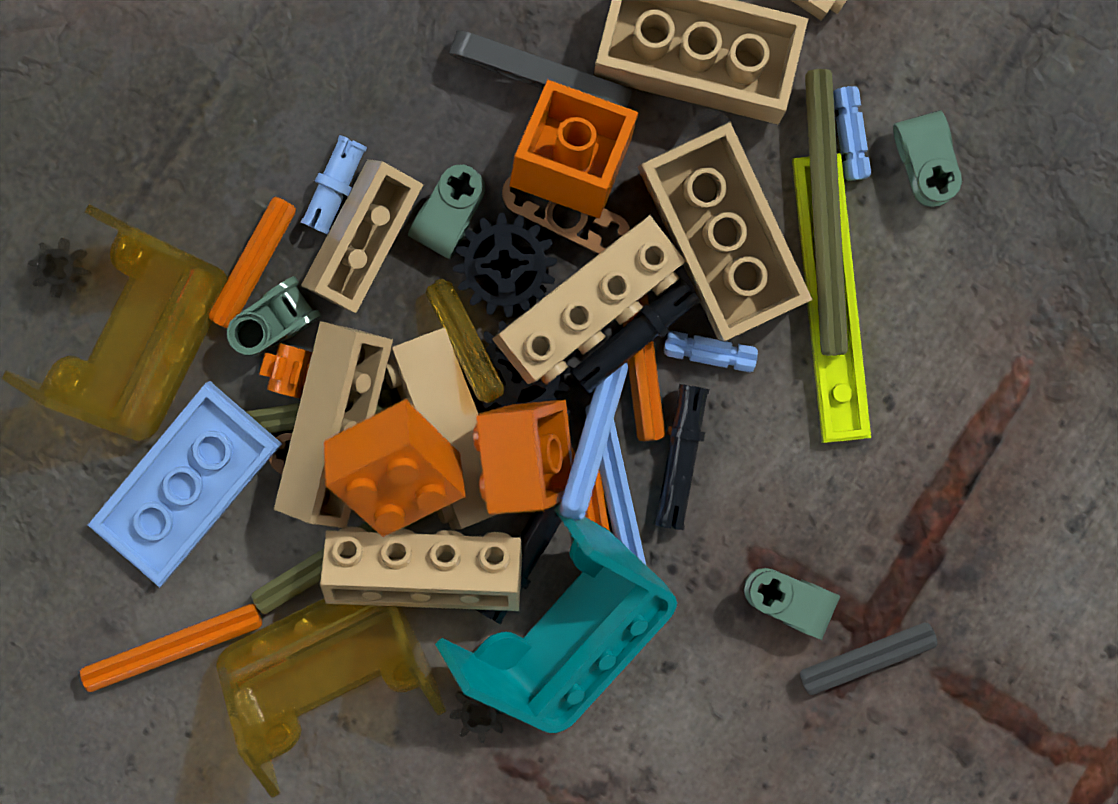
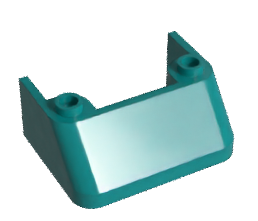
M560 504L555 511L575 539L570 548V558L574 565L582 571L580 576L524 638L511 632L493 634L474 653L443 638H440L435 644L465 695L547 733L561 732L572 726L666 624L677 607L676 597L666 583L608 529L587 517L575 521L571 517L562 516L559 511Z

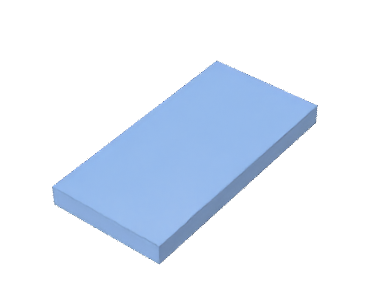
M209 381L204 384L90 521L88 526L160 588L269 461L282 443Z

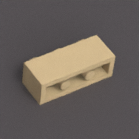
M367 159L301 286L343 309L357 313L424 184L383 161Z

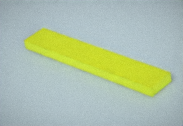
M837 153L848 351L844 355L835 356L823 355L820 347L810 156L793 158L792 166L806 287L813 299L807 302L822 443L871 438L841 153Z

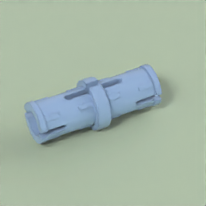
M339 135L337 139L338 142L324 173H318L315 182L318 183L317 189L304 218L301 219V223L327 235L344 196L348 197L352 190L349 184L363 153L367 149L364 145L356 141H350L349 138Z

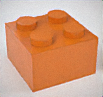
M547 79L514 156L509 186L600 219L631 143L638 112Z
M406 399L324 441L326 486L382 537L465 497L461 453Z
M566 399L512 404L476 415L477 423L473 430V440L476 450L481 453L483 472L480 475L479 489L482 499L487 502L488 514L544 510L561 503L573 464Z

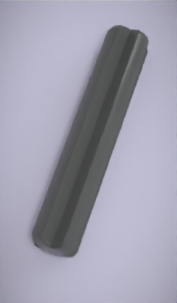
M921 623L805 668L800 672V678L806 692L809 695H814L933 649L938 645L937 638L930 624Z

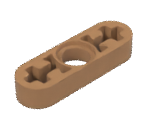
M511 176L505 181L502 197L509 211L517 216L522 215L524 219L538 224L540 227L597 255L606 249L600 246L602 238L590 230L587 240L577 236L586 226L587 214L581 212L580 221L576 226L569 229L561 228L554 222L552 216L557 203L549 201L545 210V218L541 219L534 215L538 212L540 206L530 201H526L522 207L515 205L516 196L511 192L512 187L509 186ZM605 208L600 219L596 218L593 221V224L606 229L610 223H615L619 226L617 234L620 237L630 230L624 218Z

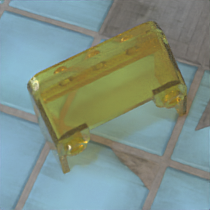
M88 204L84 213L118 230L110 250L111 263L115 269L130 277L88 361L76 356L63 357L52 365L42 384L5 370L1 379L47 408L127 438L141 441L154 435L161 426L213 322L209 319V313L227 282V276L223 270Z
M323 598L229 645L220 654L216 664L237 751L271 798L280 795L272 759L290 751L298 742L302 731L298 716L382 675L384 682L390 690L402 693L420 687L438 716L447 712L429 661L401 606L326 604Z

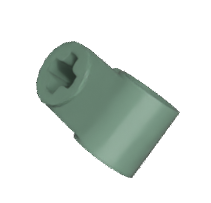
M938 110L894 123L893 133L896 147L905 165L915 199L927 207H939L947 203L960 190L962 177L953 150L950 128L944 113ZM933 173L936 179L944 178L946 181V186L940 190V194L936 187L928 188L926 181L933 176Z
M463 164L448 168L442 174L430 198L427 199L417 214L409 230L408 237L450 260L455 253L456 246H459L463 240L464 232L469 228L470 220L484 197L485 182L482 176L472 167ZM466 175H470L469 185L474 188V193L470 197L463 194L459 200H456L454 198L456 190L451 187V182L454 178L463 180Z
M295 276L272 288L259 301L236 315L230 321L227 328V339L230 346L236 352L248 357H258L285 339L287 340L300 333L322 316L318 310H312L297 288L299 281ZM285 299L289 301V303L297 313L296 317L293 316V314L285 304ZM248 322H258L263 329L262 341L253 348H245L239 341V330Z
M769 568L756 569L750 573L745 580L743 588L745 598L750 605L767 615L783 621V624L822 640L840 598V595L803 579L799 581ZM772 579H774L772 586L778 590V594L775 598L767 597L764 603H762L764 596L758 592V587L761 583L769 585Z

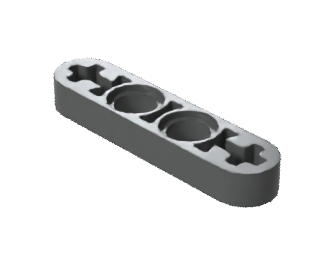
M456 31L449 51L451 56L461 61L541 89L544 88L548 79L628 108L633 93L630 89L614 82L465 31Z

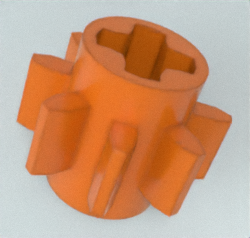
M279 343L276 355L265 352L259 375L270 377L267 390L301 399L312 352Z

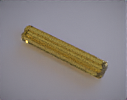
M444 279L435 280L434 284L427 287L426 296L442 328H446L454 352L477 399L491 403L503 395L504 386L453 284Z

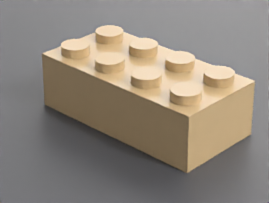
M612 0L595 65L594 76L622 86L779 125L787 109L808 18L737 0Z
M731 122L638 166V170L674 247L686 261L683 263V266L718 340L726 341L813 300Z

